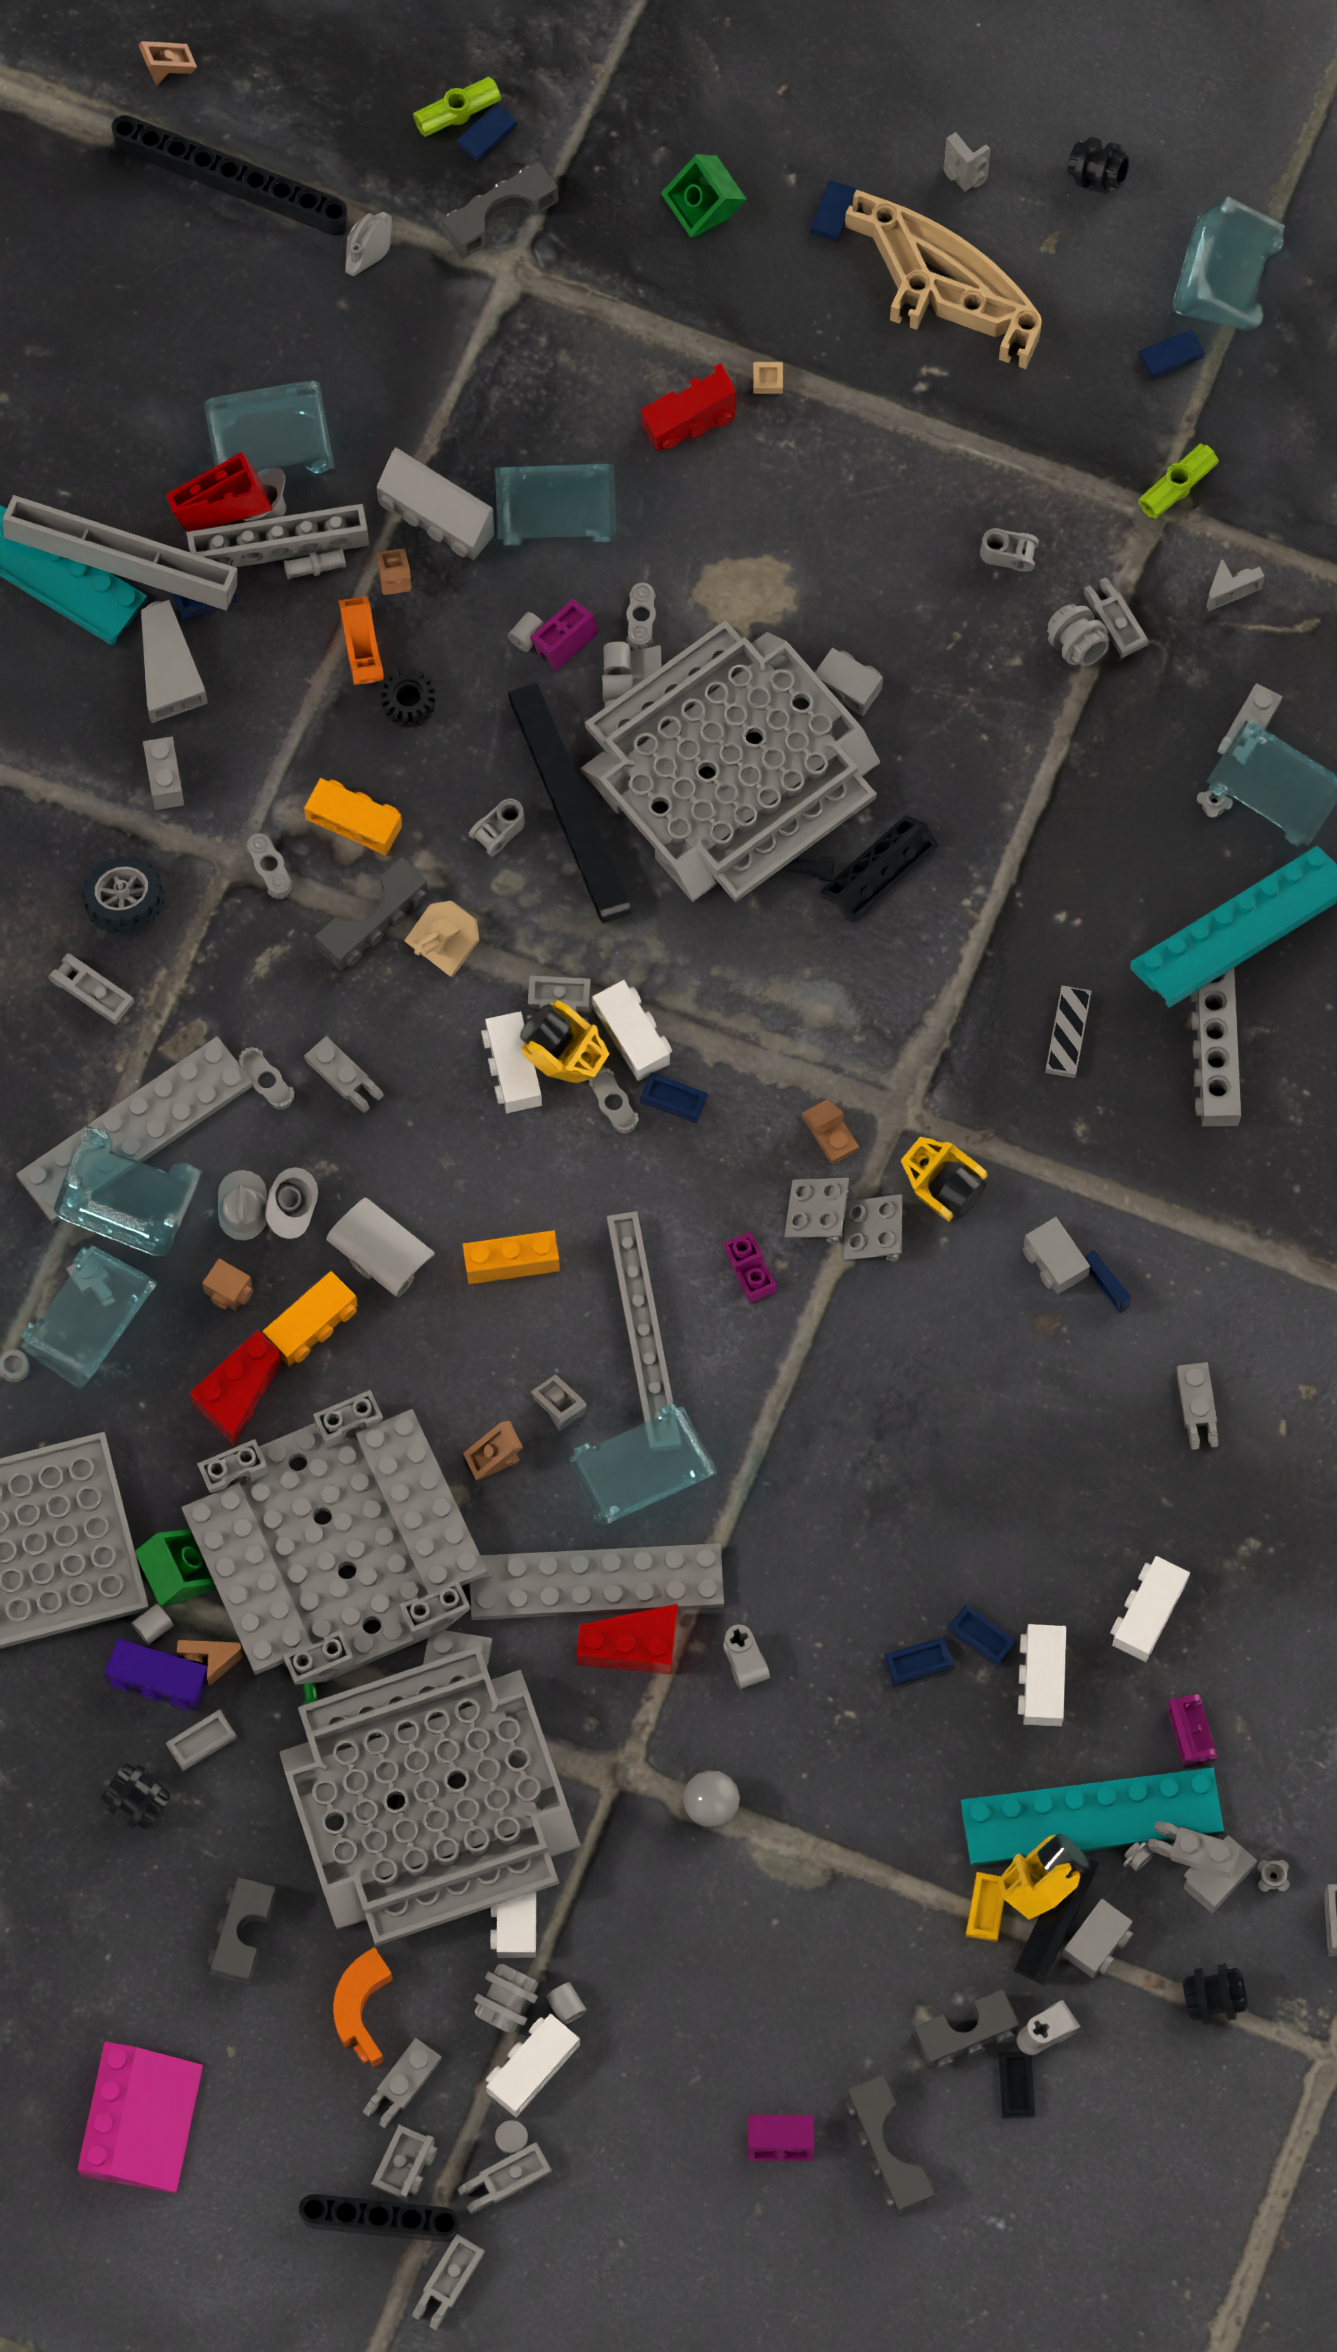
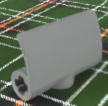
M610 642L604 645V675H602L605 707L662 667L660 645L637 650H630V645L624 642Z
M363 1198L334 1225L326 1238L330 1244L350 1259V1263L360 1274L368 1279L374 1278L396 1297H400L410 1287L414 1280V1273L435 1255L430 1248L368 1198Z

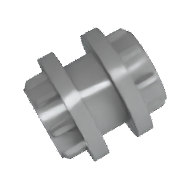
M1066 605L1060 608L1048 623L1049 643L1056 650L1062 651V657L1071 665L1080 664L1082 667L1092 665L1108 649V629L1101 621L1095 620L1094 613L1087 606Z
M503 1963L498 1964L494 1973L488 1971L485 1976L486 1980L492 1982L486 1996L477 1993L474 2001L478 2003L475 2014L478 2018L508 2033H512L518 2024L525 2025L528 2019L521 2015L520 2012L526 2000L535 2004L538 1998L534 1994L537 1982L533 1978Z

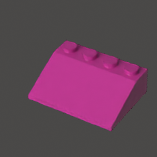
M104 2042L78 2164V2171L81 2177L177 2194L203 2065L138 2047Z

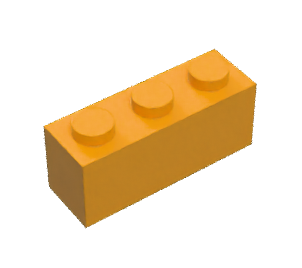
M320 778L304 807L305 819L385 856L388 854L402 828L401 814H399L396 808L388 804L379 805L364 793L356 792L355 794L348 791L341 783L335 780L326 781Z
M555 1230L463 1243L468 1285L560 1271Z
M330 1271L266 1327L262 1334L279 1350L281 1359L290 1367L295 1361L297 1363L303 1361L311 1352L310 1348L318 1341L324 1342L334 1331L333 1328L341 1320L346 1322L357 1311L356 1307L358 1306L357 1297Z

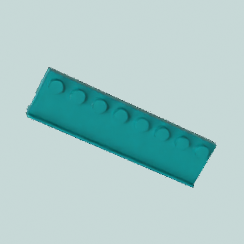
M0 505V577L106 643L114 646L125 627H129L148 602L147 595L107 571L3 538L2 518L7 509Z
M1318 846L1314 847L1132 960L1130 969L1153 992L1157 991L1166 1000V1005L1170 1008L1336 904L1337 864Z
M1214 1768L963 1799L960 1802L970 1866L1013 1861L1018 1853L1025 1858L1047 1837L1058 1833L1066 1835L1082 1852L1132 1846L1136 1842L1141 1845L1143 1842L1147 1843L1149 1839H1157L1163 1842L1175 1840L1160 1835L1154 1830V1826L1158 1821L1173 1824L1179 1829L1182 1827L1208 1836L1224 1834Z

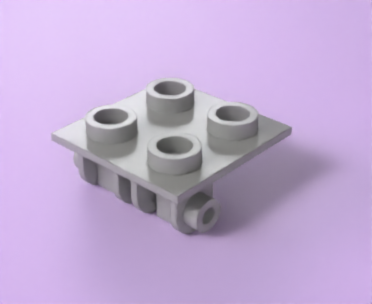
M849 1178L792 1180L784 1237H827V1242L838 1243L839 1239L843 1236L842 1228L843 1221L845 1220L846 1199L849 1193Z
M902 1194L846 1201L844 1225L845 1261L886 1256L888 1261L899 1260V1255L902 1254Z

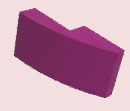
M751 1232L722 1244L749 1303L778 1292L777 1284L768 1270L763 1254Z

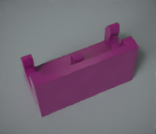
M572 599L530 638L539 657L542 658L545 655L550 667L557 671L598 634L593 614Z
M1199 1694L1170 1699L1167 1705L1183 1768L1218 1759Z
M748 2115V2161H813V2115Z

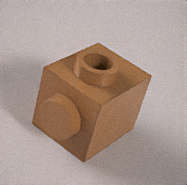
M220 1258L202 1283L204 1293L210 1296V1300L222 1309L229 1307L236 1311L240 1304L245 1305L249 1301L253 1293L251 1277Z

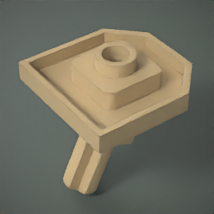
M453 901L430 904L404 941L415 949V954H422L450 977H454L479 942L477 919Z

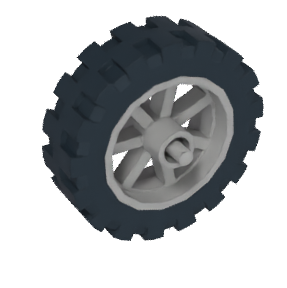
M125 856L117 857V860L113 861L108 859L103 862L104 865L100 867L97 865L93 868L91 876L87 875L84 880L85 887H82V899L89 920L92 923L95 922L96 927L100 930L106 929L111 934H116V932L130 934L132 930L137 932L144 929L143 926L147 923L149 925L155 921V916L160 915L163 910L162 904H165V895L161 878L156 868L152 869L151 864L145 860L141 862L139 858L132 856L131 859H126ZM136 884L141 886V888L133 889ZM104 896L112 897L104 903L102 902ZM142 896L138 901L133 898V897ZM118 904L119 908H114L113 906Z

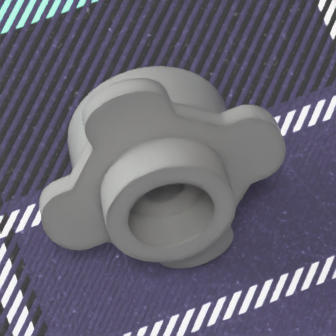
M1213 784L1210 790L1200 792L1197 795V802L1202 804L1204 812L1211 818L1222 814L1225 809H1230L1233 804L1232 799L1225 795L1223 786L1220 784ZM1212 799H1217L1218 802L1213 803Z
M1136 1842L1124 1855L1127 1860L1123 1866L1132 1867L1136 1872L1139 1871L1154 1854L1148 1849V1842H1143L1141 1845Z
M1284 1860L1260 1861L1257 1865V1870L1260 1872L1259 1889L1263 1892H1267L1269 1889H1278L1281 1892L1286 1891L1290 1886V1882L1287 1880L1288 1863ZM1272 1873H1275V1874H1276V1878H1275V1879L1271 1878L1270 1875H1271Z

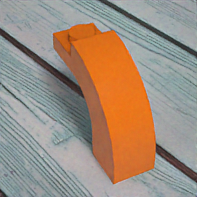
M368 596L339 600L343 632L354 685L369 684L383 680V668L378 652Z
M375 1947L362 1954L347 1968L338 1983L333 2002L334 2021L343 2047L346 2049L356 2042L357 2045L353 2049L363 2064L368 2061L373 2069L383 2063L384 2059L362 2023V2011L366 2001L374 1992L393 1981L392 1973Z

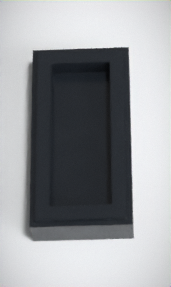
M1022 2051L999 2052L1002 2119L1035 2117L1031 2055Z

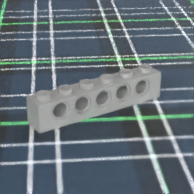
M363 504L186 532L190 553L232 567L309 556V553L313 552L321 554L337 551L338 549L345 550L369 546Z
M1234 968L1219 976L1217 982H1210L1190 994L1191 1002H1196V1012H1192L1191 1017L1192 1030H1197L1198 1040H1193V1059H1199V1069H1194V1086L1200 1087V1098L1195 1100L1196 1116H1201L1202 1126H1239L1241 1118ZM1216 1003L1220 1009L1216 1011L1210 1010L1206 1007V1004ZM1210 1031H1216L1220 1033L1222 1037L1219 1039H1212L1207 1035V1033ZM1216 1059L1219 1060L1223 1064V1066L1215 1068L1212 1067L1208 1063V1061ZM1219 1088L1224 1092V1095L1214 1096L1209 1090Z

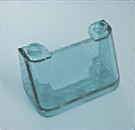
M1229 196L1224 197L1201 213L1195 223L1173 300V310L1183 316L1239 330L1250 331L1257 328L1263 319V313L1261 312V305L1254 301L1266 258L1273 253H1278L1284 243L1282 235L1285 226Z
M303 381L211 398L204 403L214 466L243 451L256 471L304 463L306 469L313 473H324L329 469L335 468L321 387L316 381Z
M614 464L495 468L498 539H504V545L522 544V538L593 536V542L611 541V535H616Z
M1244 717L1206 779V782L1210 784L1208 789L1221 798L1225 794L1236 798L1281 827L1286 832L1284 838L1297 847L1301 843L1306 846L1310 845L1337 804V775L1247 717Z
M87 1125L62 1182L54 1205V1211L60 1218L151 1255H168L202 1171L193 1168L189 1164L181 1163L173 1165L169 1173H166L111 1151L113 1141L108 1133L102 1129H96Z
M93 1245L89 1250L83 1246L73 1260L77 1267L37 1324L30 1321L20 1337L25 1339L20 1346L21 1349L80 1390L83 1389L158 1283L143 1272Z
M673 1403L658 1410L660 1416L594 1447H592L589 1441L573 1449L575 1455L569 1457L568 1460L599 1527L718 1473L683 1406L677 1408L676 1404Z

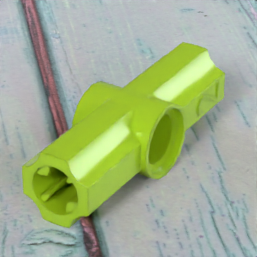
M487 77L464 89H450L446 92L443 99L414 112L413 118L421 135L426 137L451 124L462 125L466 123L470 115L501 101V94L493 78ZM455 105L462 106L461 108H453Z
M1200 443L1179 463L1171 465L1166 475L1139 498L1138 504L1148 517L1157 519L1177 500L1187 497L1190 489L1218 464L1219 459L1208 445ZM1181 479L1184 481V483L1177 484L1172 480Z

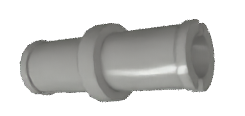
M338 549L337 551L316 555V552L309 553L308 557L290 561L286 560L284 561V569L289 580L309 574L319 576L320 572L345 568L346 563L343 550Z

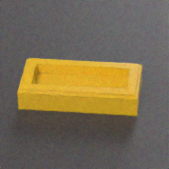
M981 1872L976 1873L966 1930L967 1937L997 1942L1004 1906V1899L998 1884L1001 1876Z

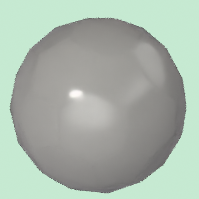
M711 1770L696 1774L686 1785L683 1795L686 1813L692 1821L704 1827H718L726 1824L737 1812L740 1800L738 1788L734 1781L720 1771Z

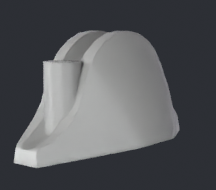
M385 212L376 215L369 213L352 227L346 242V273L355 276L381 260L387 254L391 244V215Z

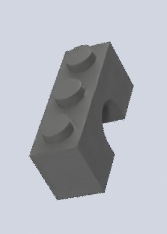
M240 1877L237 1879L236 1886L230 1885L226 1897V1904L230 1905L227 1916H221L217 1927V1934L221 1935L217 1947L212 1946L208 1957L207 1965L211 1966L213 1976L251 1985L259 1957L258 1949L243 1944L238 1939L241 1928L249 1922L269 1923L277 1896L274 1886Z
M1003 1989L973 2002L972 2009L977 2019V2025L969 2032L960 2033L953 2030L949 2026L944 2014L914 2026L913 2035L928 2068L937 2066L938 2069L945 2068L955 2063L954 2058L966 2053L970 2057L984 2051V2045L996 2040L997 2044H1001L1015 2037L1014 2032H1017L1019 2023Z

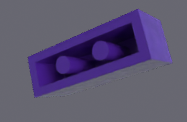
M117 1638L105 1671L107 1682H110V1686L123 1692H128L129 1689L141 1692L140 1695L148 1700L158 1701L161 1698L171 1701V1706L187 1711L189 1707L198 1709L207 1684L208 1666Z

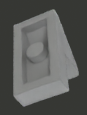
M1222 559L1209 592L1206 606L1208 611L1261 590L1265 576L1260 566L1252 570H1241L1232 577Z
M556 1374L531 1391L534 1400L550 1414L559 1431L585 1413L587 1407L585 1401Z

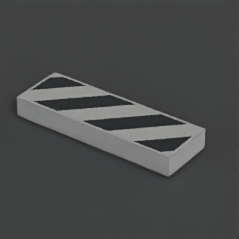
M1061 986L1045 1073L1071 1078L1076 1077L1092 991Z

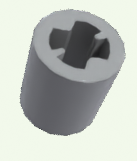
M527 612L508 633V638L517 648L528 652L534 645L530 637L544 625V622L535 614Z
M157 1603L131 1622L147 1645H150L174 1626L168 1615Z
M570 1982L555 1988L546 1996L557 2018L564 2025L575 2021L587 2011Z

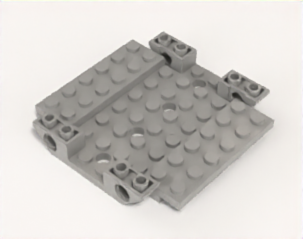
M726 620L585 722V728L606 752L603 751L580 768V771L617 814L623 811L655 848V859L692 902L716 885V879L736 903L875 800L877 793L865 781L863 776L878 766L880 760L860 724L787 641L766 632L753 643H750L745 637L741 638ZM798 698H803L810 705L804 710H799L793 706V702ZM755 732L759 733L763 740L758 744H751L746 740V736ZM703 767H711L715 770L716 774L710 779H705L699 775V771ZM661 801L666 803L669 808L665 813L659 814L652 810V805L655 802Z
M371 1390L313 1414L315 1423L258 1447L254 1439L197 1463L209 1493L213 1494L185 1505L181 1509L255 1675L284 1663L295 1685L327 1682L443 1632L471 1609L461 1586L488 1575L484 1562L413 1409L380 1422L383 1416ZM298 1457L304 1458L307 1461V1466L301 1471H295L290 1467L293 1459ZM321 1511L329 1512L332 1515L330 1522L325 1525L317 1524L314 1521L315 1515ZM346 1565L353 1566L356 1569L355 1576L351 1579L341 1578L339 1571L342 1567ZM376 1620L381 1624V1628L375 1634H368L363 1630L366 1622Z
M477 1646L298 1707L309 1742L280 1751L279 1753L314 1865L337 1930L367 1920L375 1946H379L560 1884L551 1857L581 1847L521 1670L491 1680L480 1647ZM515 1753H522L527 1757L526 1764L521 1768H514L509 1764L510 1757ZM454 1774H462L466 1777V1783L462 1788L453 1789L448 1785L449 1778ZM395 1794L402 1795L405 1798L404 1806L398 1810L390 1809L387 1806L388 1799ZM339 1815L344 1819L343 1826L336 1831L328 1829L326 1827L327 1820L331 1816Z

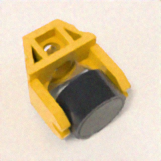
M558 1000L555 1004L544 1005L536 1011L520 1033V1039L525 1042L520 1049L523 1055L546 1076L577 1084L594 1078L609 1056L604 1041L598 1035L596 1025H590L571 1007ZM568 1031L573 1036L559 1058L556 1059L549 1052L555 1048Z
M919 1137L901 1159V1163L918 1199L948 1222L954 1216L957 1218L964 1216L974 1206L986 1187L984 1179L988 1176L987 1171L949 1142L943 1143L934 1139ZM929 1161L927 1165L921 1166L923 1162ZM949 1162L962 1164L963 1167L958 1169L944 1185L937 1200L932 1197L929 1185Z
M1058 1833L1047 1837L1025 1858L1018 1853L1014 1857L1012 1864L998 1880L1002 1898L1030 1920L1056 1907L1078 1887L1080 1878L1091 1869V1866L1081 1849L1066 1835Z

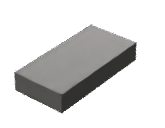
M219 1709L166 1742V1746L182 1771H185L235 1740L237 1735Z

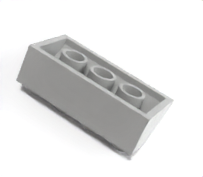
M395 447L376 487L380 505L388 511L394 510L401 514L410 525L414 527L420 526L435 541L447 543L459 556H467L474 561L494 536L493 508Z

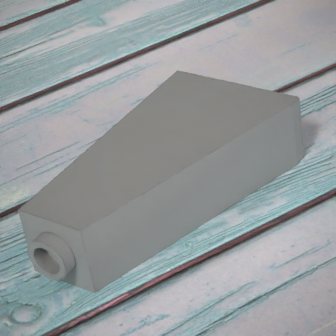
M156 601L141 609L147 708L151 723L208 704L205 688L170 601Z

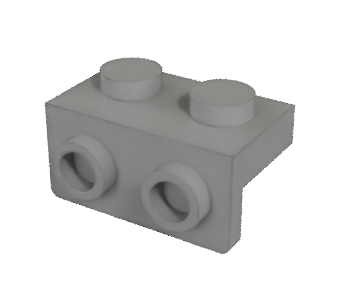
M956 132L946 138L943 166L945 174L950 180H955L964 192L971 187L976 188L982 185L988 176L990 148L985 145L973 153Z
M398 2125L371 2185L408 2202L411 2194L416 2196L424 2179L420 2177L424 2165H431L437 2152V2148L434 2147V2137L430 2135L426 2137Z

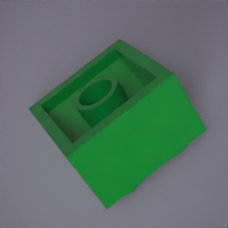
M696 154L661 192V195L684 229L693 238L728 220L747 200L717 155Z
M190 1529L156 1533L135 1551L160 1607L182 1604L216 1588Z

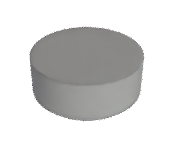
M15 1349L4 1352L0 1356V1375L8 1382H19L26 1378L30 1370L27 1356L22 1351Z
M509 2120L503 2122L497 2128L495 2134L497 2147L508 2155H513L524 2149L528 2142L526 2128L518 2121Z

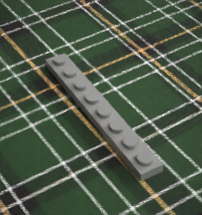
M634 1211L607 1216L650 1453L680 1448L681 1441L638 1213Z

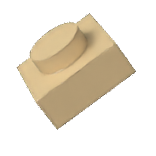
M753 362V394H783V362Z

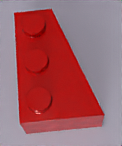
M722 363L714 366L715 372L700 381L698 377L690 380L691 387L676 395L674 391H671L641 409V424L655 451L663 448L671 449L678 445L680 441L690 437H700L706 430L716 426H726L736 418V390Z
M243 451L166 494L173 514L186 532L215 528L273 510L257 471Z
M257 1330L190 1392L192 1404L234 1446H236L247 1421L251 1419L257 1403L266 1392L282 1363L279 1350Z
M678 1604L580 1624L576 1654L577 1665L671 1675Z

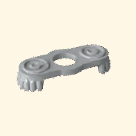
M642 582L632 587L629 593L630 605L626 612L629 622L627 642L631 649L635 650L651 647V643H653L652 626L656 618L654 608L656 594L651 585ZM643 607L650 612V616L645 621H637L633 617V611Z
M260 833L252 835L247 842L246 852L247 854L250 853L254 861L255 871L263 878L268 888V894L276 899H284V896L288 897L293 889V882L290 880L284 867L283 857L275 850L268 836ZM265 857H273L277 860L278 865L273 871H265L261 868L260 862Z
M250 1047L242 1051V1055H239V1064L252 1080L255 1091L262 1094L274 1108H288L294 1100L293 1087L289 1088L282 1080L279 1070L272 1067L263 1057L262 1050ZM264 1073H271L276 1078L275 1084L270 1088H263L258 1083L259 1077Z
M600 1068L596 1076L589 1079V1086L599 1101L598 1105L601 1112L609 1118L613 1127L620 1133H629L637 1126L639 1120L638 1113L633 1112L629 1105L627 1094L616 1083L614 1072L610 1071L609 1068ZM610 1095H617L623 1101L622 1106L617 1110H610L605 1106L606 1098Z

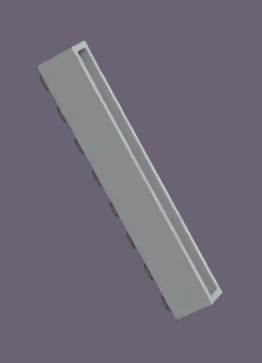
M13 495L2 518L3 538L226 611L237 588L236 567Z

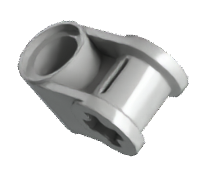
M993 528L988 530L983 536L980 556L985 563L990 565L1008 567L1022 572L1032 571L1035 566L1033 561L1034 550L1039 545V539L1028 533H1016ZM996 544L1001 548L996 550L990 548L988 545Z
M515 799L503 800L472 827L469 836L472 839H477L487 849L486 853L490 857L496 855L524 828L523 806ZM508 813H516L518 815L516 819L511 821L503 818Z
M741 1624L730 1627L726 1632L723 1647L738 1688L743 1689L769 1679L770 1674L767 1664L758 1649L751 1630ZM737 1636L739 1641L744 1640L743 1647H739L737 1643L732 1644L733 1638Z
M1061 2000L1030 2019L1027 2025L1018 2032L1016 2037L1017 2044L1022 2052L1028 2055H1035L1056 2043L1065 2041L1078 2032L1081 2026L1064 2000Z

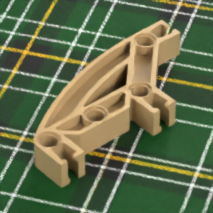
M856 190L853 196V206L849 205L846 212L845 228L872 237L898 288V292L891 305L890 320L901 323L900 311L904 304L908 303L911 306H916L915 310H909L908 316H910V328L917 330L927 306L931 304L936 316L993 337L1005 334L1000 345L999 360L1010 362L1009 350L1013 343L1016 342L1026 346L1025 350L1020 348L1017 352V355L1020 356L1018 367L1026 369L1039 341L1042 319L1031 301L1007 274L977 248L944 226L908 208ZM880 219H888L889 222L883 223V222H880L879 220H880ZM924 261L939 269L952 279L930 272ZM914 286H920V287H922L923 289H922V290H914L912 287H914ZM967 306H975V307H977V309H975V310H970V309H968V308H966V307H967ZM1028 325L1032 327V329L1026 330L1021 328V326Z

